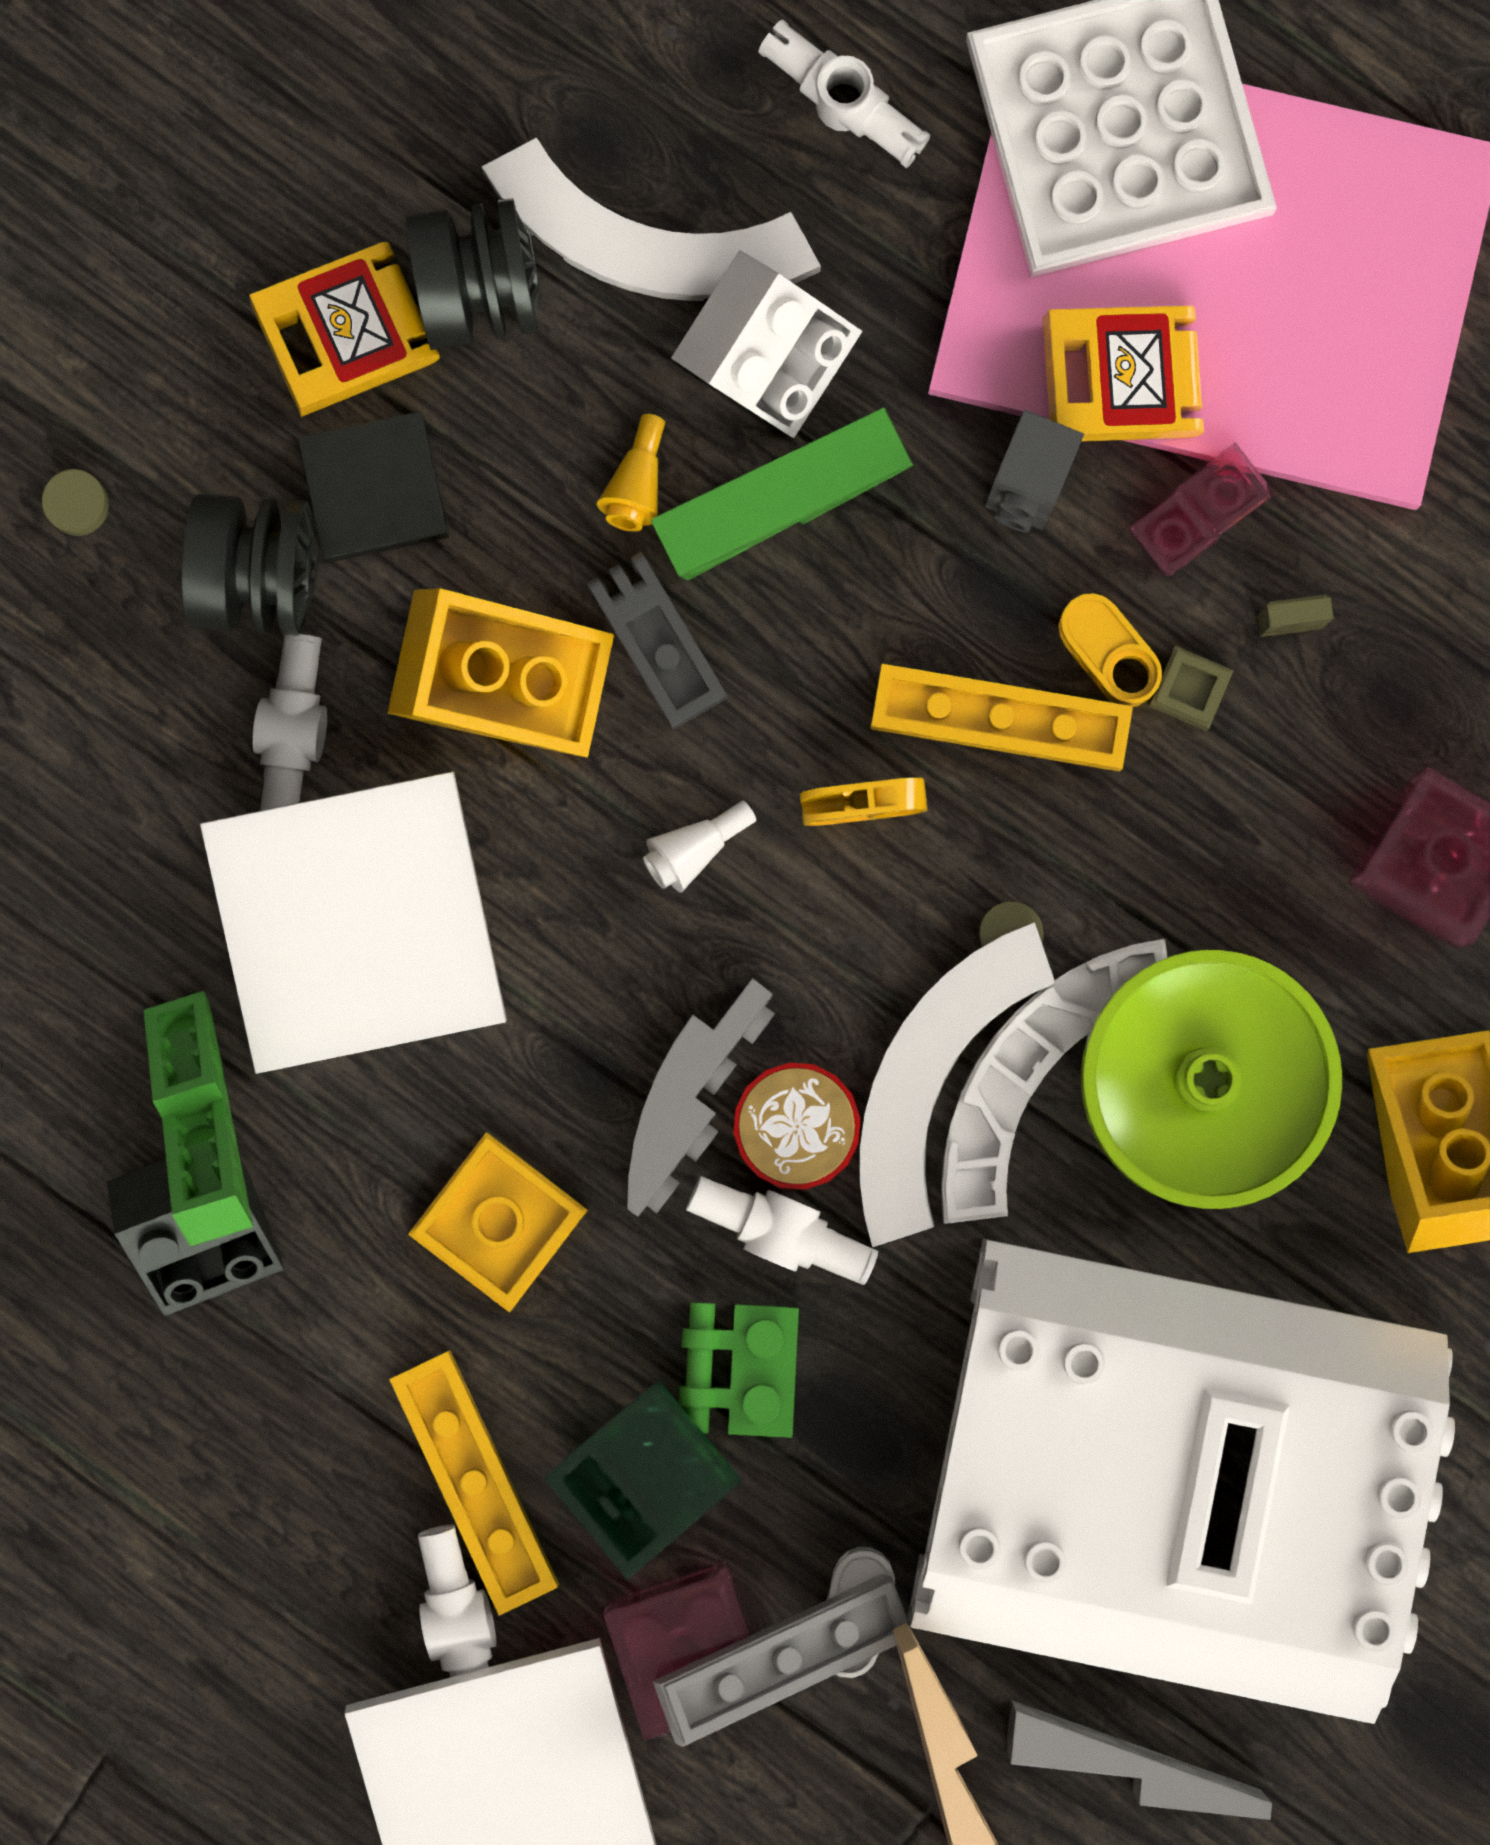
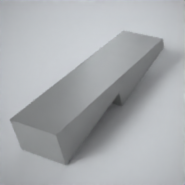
M1011 1700L1006 1754L1012 1765L1133 1778L1131 1792L1140 1806L1271 1820L1272 1802L1261 1789Z

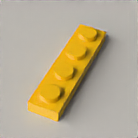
M882 664L870 729L1120 772L1124 764L1133 706Z
M451 1350L390 1378L392 1387L498 1615L500 1616L558 1588L559 1582Z

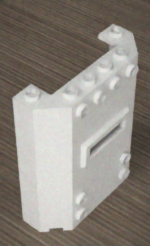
M982 1238L970 1301L974 1304L958 1390L925 1555H919L907 1615L910 1627L1375 1724L1381 1709L1385 1708L1388 1703L1391 1688L1400 1671L1403 1653L1410 1654L1415 1646L1418 1617L1416 1614L1411 1613L1415 1587L1423 1588L1429 1574L1430 1550L1423 1547L1428 1521L1435 1522L1437 1520L1443 1497L1442 1484L1435 1482L1440 1456L1447 1457L1449 1455L1454 1440L1455 1420L1452 1417H1448L1450 1406L1449 1376L1453 1355L1452 1349L1448 1348L1447 1335ZM1228 1423L1256 1428V1434L1230 1570L1201 1565L1227 1426Z

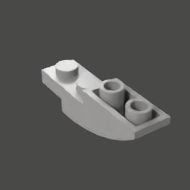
M754 979L749 982L714 1030L692 1015L673 1043L655 1077L643 1107L635 1135L628 1175L627 1209L637 1217L641 1215L646 1207H649L655 1213L659 1212L680 1184L679 1181L671 1176L672 1172L685 1155L696 1162L719 1132L709 1124L716 1113L699 1101L697 1097L704 1088L715 1095L737 1065L727 1058L742 1037L753 1044L775 1015L773 1011L766 1007L773 994Z

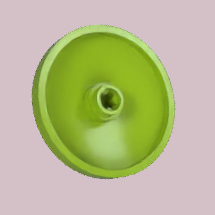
M1200 950L1174 955L1149 965L1125 981L1111 995L1097 1015L1087 1037L1081 1065V1092L1086 1117L1094 1137L1112 1164L1125 1177L1150 1194L1169 1202L1203 1209H1224L1255 1203L1270 1197L1299 1178L1311 1166L1328 1141L1337 1119L1342 1094V1067L1336 1039L1329 1022L1312 996L1297 981L1272 964L1253 956L1224 950Z

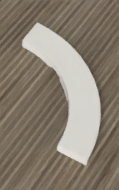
M537 138L482 166L483 174L499 199L514 198L516 210L530 234L535 235L546 246L561 255L570 265L601 281L631 292L663 299L704 301L705 298L711 296L739 250L776 271L793 284L821 271L820 263L791 212L772 221L742 230L707 234L671 232L624 218L591 199L565 177L549 158Z
M1035 922L999 937L973 952L948 971L918 1002L902 1023L888 1047L872 1085L864 1114L860 1143V1188L864 1217L872 1247L935 1227L928 1202L925 1178V1152L932 1111L945 1079L962 1051L990 1021L1027 996L1056 984Z
M1165 939L1130 945L1100 955L1069 970L1055 980V985L1038 991L1025 1002L993 1036L976 1061L960 1093L950 1122L943 1156L941 1182L943 1224L1008 1216L1006 1193L1008 1164L1015 1131L1030 1097L1045 1075L1064 1053L1089 1034L1097 1015L1111 995L1137 972L1167 958Z

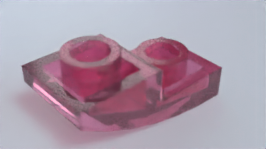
M1235 442L1137 519L1129 529L1164 574L1169 577L1216 543L1222 533L1272 498L1273 490Z

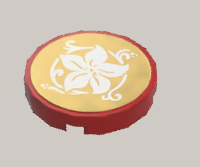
M786 1063L765 1070L746 1087L735 1109L734 1137L741 1158L757 1177L779 1188L806 1190L829 1182L848 1166L859 1144L860 1115L853 1094L836 1075L814 1064Z

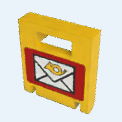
M389 242L378 243L249 295L251 307L301 417L429 366L440 358L438 350H431L429 344L415 349L410 347L411 344L427 337L420 310L400 266L394 264L377 271L375 270V268L387 264L394 258ZM298 315L321 364V367L301 375L298 374L279 331L297 324Z
M1194 306L1049 309L1043 316L1049 420L1084 433L1082 441L1192 438L1204 433L1203 419L1181 417V412L1200 411L1202 409L1197 332L1175 331V327L1191 325L1196 321ZM1086 343L1090 402L1068 403L1065 352L1079 351Z

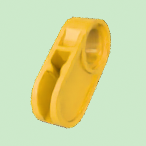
M1093 593L1082 594L1066 606L1058 624L1059 637L1064 647L1103 695L1112 703L1133 707L1147 702L1159 688L1162 679L1161 664L1155 653L1115 604L1106 597ZM1123 659H1134L1143 664L1148 675L1146 687L1136 693L1124 692L1118 688L1113 680V669L1117 662Z
M916 777L830 786L799 793L804 826H823L893 818L928 811L924 779Z

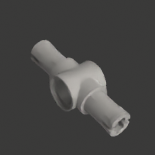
M299 634V636L284 635L276 689L270 688L269 698L262 697L258 703L253 727V751L255 754L261 755L260 764L265 765L260 811L299 803L304 771H310L311 762L318 763L321 759L327 731L326 706L319 705L320 695L314 694L322 641L320 637Z

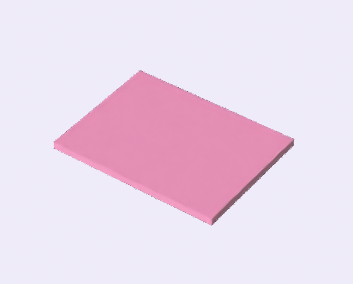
M1242 84L1277 207L1274 215L1031 278L991 134L928 392L929 395L1017 416H1022L1025 409L1049 419L1042 321L1043 316L1049 309L1194 306L1196 321L1191 325L1175 327V331L1197 332L1202 409L1200 411L1181 412V417L1203 419L1204 433L1192 438L1122 441L1412 510H1417L1421 506L1490 207V142ZM1085 343L1079 351L1065 352L1068 403L1090 402Z

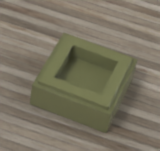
M1327 595L1270 601L1257 615L1260 637L1320 630L1334 619L1331 597H1327Z
M1175 646L1163 670L1159 688L1153 694L1148 707L1207 731L1210 728L1234 670Z

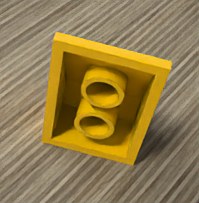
M441 588L414 590L387 714L580 757H588L614 634Z
M1490 1030L1368 1049L1367 1060L1390 1195L1407 1252L1413 1253L1490 1240Z

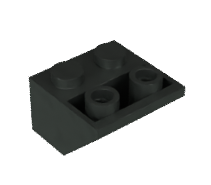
M166 1159L107 1181L114 1234L164 1316L284 1270L281 1256L252 1179L241 1159L253 1227L191 1247L172 1216Z

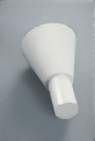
M742 800L711 821L707 819L649 838L646 842L650 853L643 857L644 863L651 876L661 888L665 889L672 885L674 889L682 893L724 847V842L756 822V817L749 805Z

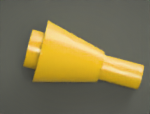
M643 414L641 416L632 449L627 452L597 501V507L606 515V521L618 529L632 532L640 531L643 526L653 525L651 519L658 516V458L656 454L665 426V421L659 416L653 414Z

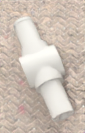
M783 19L780 20L773 27V32L776 34L773 36L768 33L759 48V54L767 57L801 85L800 92L816 104L818 116L826 126L836 131L850 130L858 137L866 135L899 160L905 168L909 167L915 160V152L921 153L931 135L927 131L921 130L888 104L889 96L873 84L874 80L871 71L863 61L853 56L838 57L830 50L823 53L789 27L787 22ZM847 84L856 88L861 96L854 102L845 104L833 100L828 92L834 86Z
M700 1176L687 1204L686 1211L737 1232V1240L745 1243L744 1250L793 1271H797L798 1266L808 1269L813 1264L841 1277L865 1285L878 1256L877 1250L827 1228V1221L819 1218L820 1211L771 1190L767 1191L766 1196L758 1192L751 1196Z
M443 1525L424 1530L418 1534V1540L430 1589L424 1593L426 1603L420 1604L419 1610L423 1638L431 1661L440 1660L442 1671L449 1672L450 1677L488 1668V1660L492 1658L490 1648L496 1646V1632L485 1589L477 1591L475 1581L468 1579L455 1525Z

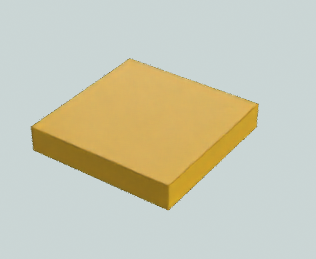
M486 1132L408 1235L510 1313L589 1209Z

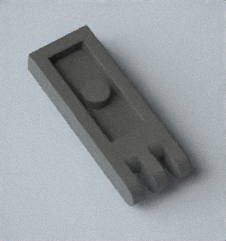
M639 551L629 557L634 571L641 578L638 582L632 585L621 566L617 564L610 568L608 572L620 591L619 593L609 597L604 583L598 577L586 582L672 730H675L726 700L727 694L643 553Z

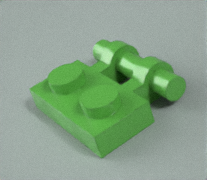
M690 1302L689 1327L682 1328L681 1347L687 1348L686 1385L679 1386L678 1405L684 1407L683 1432L709 1433L710 1408H729L728 1434L792 1438L799 1307L735 1304L734 1329L714 1328L716 1303ZM715 1349L732 1350L731 1387L711 1386L713 1350Z

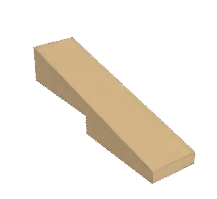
M906 1622L893 1629L948 1845H999L957 1767L978 1755L964 1725L909 1624Z

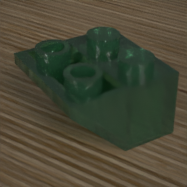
M657 1381L544 1477V1480L627 1580L743 1481L660 1381Z

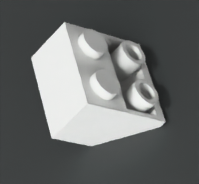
M739 250L671 359L794 438L862 331L776 271Z

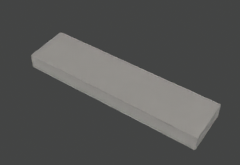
M881 1574L652 1681L675 1744L684 1747L896 1646L893 1629L906 1622L908 1623L892 1576Z

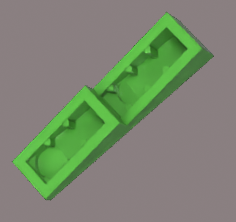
M882 408L651 519V522L678 576L689 581L798 522L805 524L909 469L914 464L886 409Z
M201 991L144 1009L152 1100L162 1117L172 1216L190 1247L253 1227L209 999L205 992Z

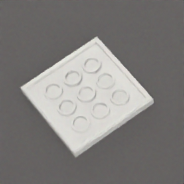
M1093 0L967 33L966 42L1031 278L1274 215L1277 209L1219 0Z
M454 771L200 824L255 1074L491 1026L507 1021Z
M600 1638L346 1705L345 1717L382 1845H657Z

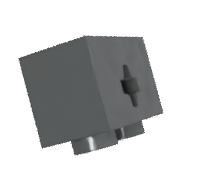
M1024 409L985 506L996 511L995 520L1021 532H1029L1031 526L1043 531L1059 497L1084 433Z

